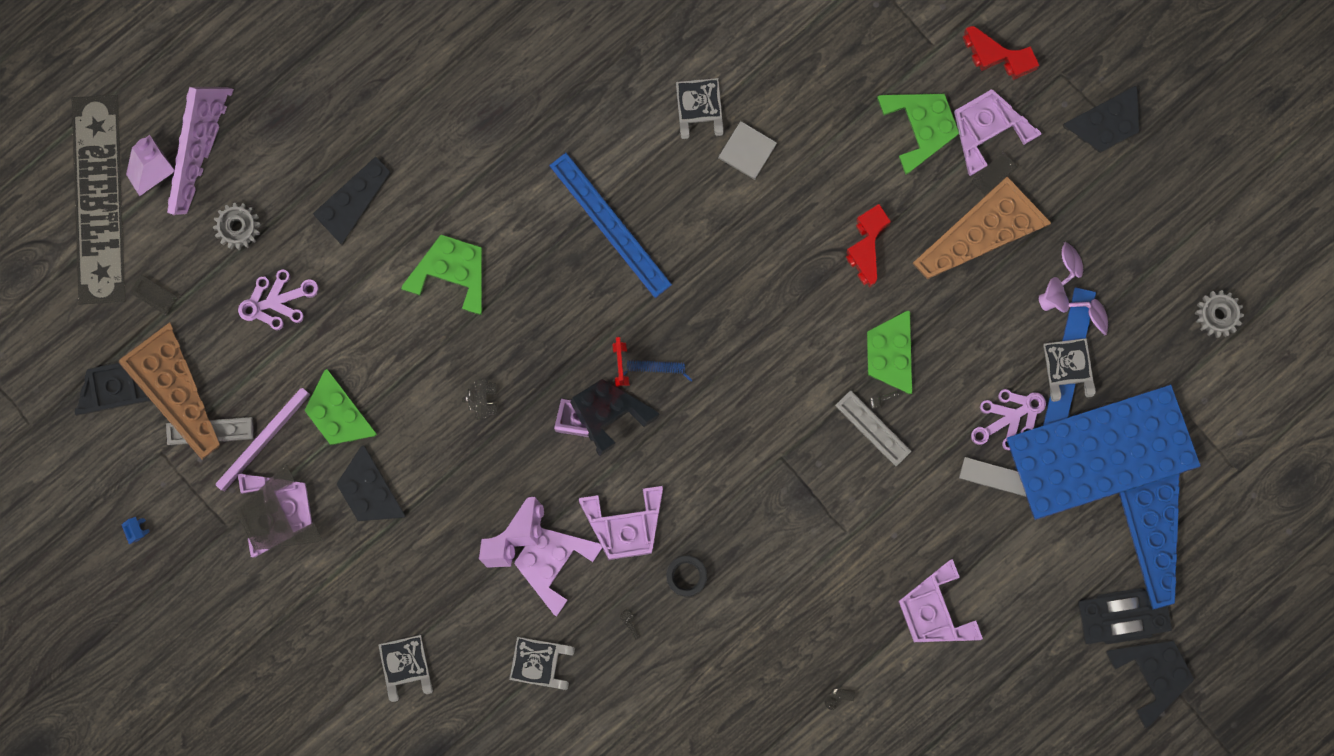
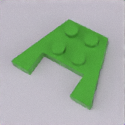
M945 94L880 95L877 97L883 116L905 109L919 149L899 156L905 175L909 174L959 135Z
M440 235L402 285L401 289L420 296L427 275L469 288L462 309L481 315L482 248Z

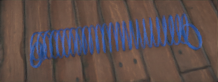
M634 360L632 361V364H631V371H632V366H633V371H634V369H635ZM637 361L638 372H639V368H640V365H641V361H640V363H639V361ZM646 361L643 364V372L644 367L645 371H647ZM651 361L649 362L650 372L652 369L653 361L652 364ZM654 361L655 372H656V368H657V371L659 372L658 361H657L656 364H655V361ZM661 362L660 373H661V368H662V373H663V371H664L663 362ZM666 362L667 373L668 370L671 373L670 362L669 364ZM675 362L673 363L672 373L673 369L674 373L676 372ZM682 362L681 365L678 363L679 373L682 368ZM684 367V374H683V375H684L688 380H690V381L692 382V379H691L687 374H685V367Z

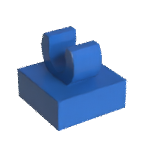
M133 517L121 524L129 544L139 541L150 532L149 529L144 531L140 529L139 525L146 521L144 518L137 521L136 517Z

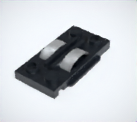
M1143 588L1098 595L1096 599L1078 601L1085 644L1098 642L1113 644L1150 638L1152 634L1172 631L1168 606L1152 609L1148 592Z

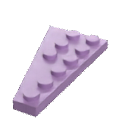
M189 87L167 213L173 215L187 214L196 191L194 183L198 176L201 177L203 169L200 168L204 157L208 158L219 130L218 119L221 114H225L227 107L224 106L227 95L231 96L234 89L228 87Z

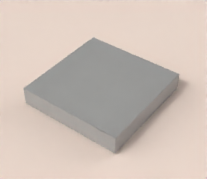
M740 121L718 158L755 180L777 143Z

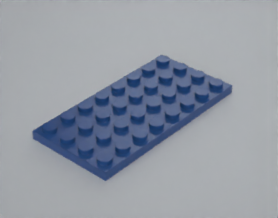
M1171 385L1006 438L1034 520L1200 467Z

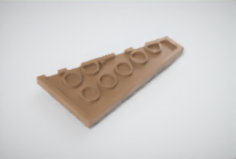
M1006 177L915 260L913 265L926 279H929L1050 225L1051 222Z
M169 322L121 358L119 363L203 460L216 450L220 444L207 417L205 407L200 400L196 385Z

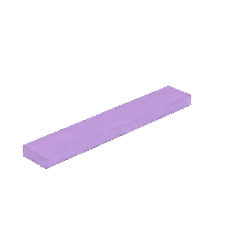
M303 388L299 389L218 480L216 486L220 490L226 491L238 477V474L243 472L307 400L310 394Z

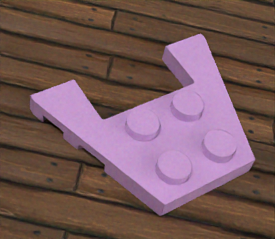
M992 89L954 111L969 176L988 166L977 146L1013 126L1023 145L1041 135L1037 128L1035 129L1030 125L1027 119L1015 112L1012 106Z
M238 474L241 494L262 490L264 492L270 534L248 538L252 558L313 526L305 483Z
M662 486L643 489L646 511L601 517L598 495L579 498V503L608 560L652 554L663 490Z
M541 528L542 532L541 537L538 539V545L525 546L514 564L551 612L558 616L568 600L550 589V585L574 550L593 562L601 551L602 546L599 543Z
M953 559L945 563L898 601L914 642L983 639L976 621L954 628L942 597L939 585L960 578Z

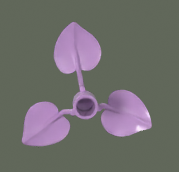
M1064 242L1062 259L1066 268L1070 271V275L1062 282L1057 277H1053L1048 284L1046 293L1039 295V303L1045 311L1056 307L1061 312H1067L1069 307L1086 306L1089 308V316L1092 322L1105 336L1108 330V318L1103 305L1098 300L1094 299L1091 303H1069L1063 285L1075 275L1078 278L1082 277L1083 263L1077 251L1070 244Z

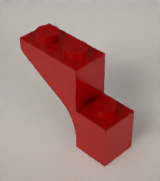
M974 26L965 29L964 43L967 48L971 47L973 52L972 60L976 67H980L981 71L1005 61L1004 68L1007 75H1011L1013 80L1037 70L1039 67L1031 47L1022 50H1008Z
M879 204L857 218L858 224L856 228L862 236L866 235V238L847 249L846 252L848 254L846 256L848 263L851 267L855 266L859 271V274H857L863 285L867 284L869 288L874 286L877 281L875 239L891 222Z

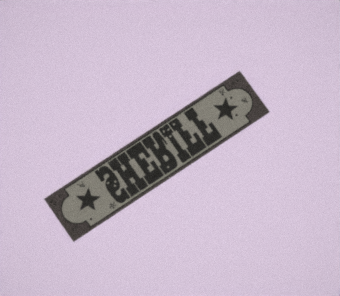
M118 95L71 97L78 305L125 302Z

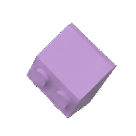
M150 135L140 139L132 147L126 173L135 190L141 196L175 171L163 151Z

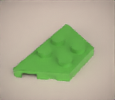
M906 311L867 332L868 376L881 380L885 384L898 388L907 394H912L910 311Z
M326 369L304 410L330 445L377 436L376 432L329 370Z

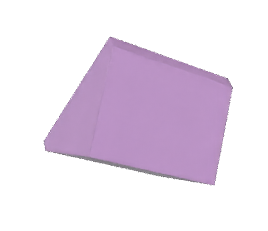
M561 399L555 431L588 437L589 432L586 426L581 424L570 403L571 400Z

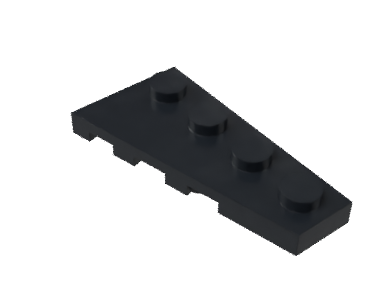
M374 157L313 213L341 245L344 244L351 230L354 229L374 196L377 195L391 174L390 171L377 157Z

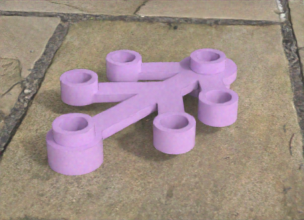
M279 270L276 274L277 279L267 299L259 302L263 290L269 288L270 282L266 277H259L251 298L244 300L239 305L238 312L240 317L246 321H253L257 318L269 324L274 330H280L284 325L283 320L280 317H271L262 312V310L271 308L290 317L293 322L300 323L304 318L303 313L300 310H293L282 305V303L302 296L314 297L317 295L319 287L315 281L305 280L300 288L279 295L284 283L290 280V274L286 270ZM281 273L287 274L285 280H280ZM261 280H266L267 284L265 287H260L259 283ZM308 286L314 287V291L312 293L307 292L306 289ZM248 307L253 308V312L251 314L246 313V309ZM300 313L301 316L300 319L294 320L293 315ZM275 320H280L278 327L273 326Z
M1004 389L998 395L1002 403L1012 401L1023 406L1015 410L993 404L989 400L983 401L980 405L982 413L988 414L991 412L1003 415L1004 417L986 428H975L971 433L972 441L977 445H982L988 441L989 435L1008 424L1007 437L1016 435L1020 417L1028 413L1026 426L1021 430V433L1025 429L1032 430L1037 414L1045 409V398L1039 393H1031L1026 397ZM1003 392L1008 393V400L1002 399L1001 394ZM1037 400L1038 407H1032L1031 401ZM988 403L991 407L990 410L985 411L983 404ZM976 433H982L983 439L977 440ZM1005 438L1002 442V446L1005 450L1010 451V448L1006 447L1005 442L1007 441Z

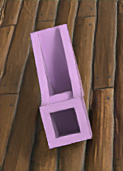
M535 497L527 498L503 533L493 538L481 540L479 560L486 567H510L515 556L514 546L538 545V539L541 537L542 532L540 522L544 515L543 505Z

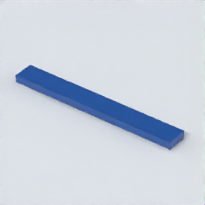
M567 153L549 165L654 298H657L672 286Z
M1075 287L1071 303H1091L1095 299L1096 292ZM1070 307L1062 341L1086 339L1090 321L1088 307ZM1075 383L1059 385L1061 399L1059 401L1053 402L1051 396L1049 397L1043 426L1068 418Z

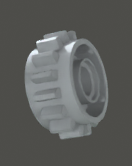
M233 203V207L225 205L226 210L218 211L220 216L219 218H214L217 225L213 226V229L218 231L215 235L216 238H222L220 242L222 245L228 242L229 249L236 246L238 250H241V246L245 245L248 248L249 242H256L254 237L255 235H260L257 227H260L261 224L255 221L259 216L257 214L252 215L254 210L251 207L246 210L245 204L242 203L238 207L236 203ZM235 222H242V228L239 231L232 230Z
M1221 290L1216 295L1213 291L1210 293V298L1206 295L1202 298L1205 303L1199 302L1197 304L1200 310L1195 312L1196 315H1199V319L1196 322L1202 324L1201 330L1206 329L1208 336L1214 333L1216 338H1219L1221 333H1223L1227 337L1229 336V331L1232 333L1236 332L1235 326L1242 324L1239 318L1244 317V314L1240 313V309L1243 306H1238V298H1231L1232 293L1224 295L1223 290ZM1216 309L1224 312V319L1216 318Z

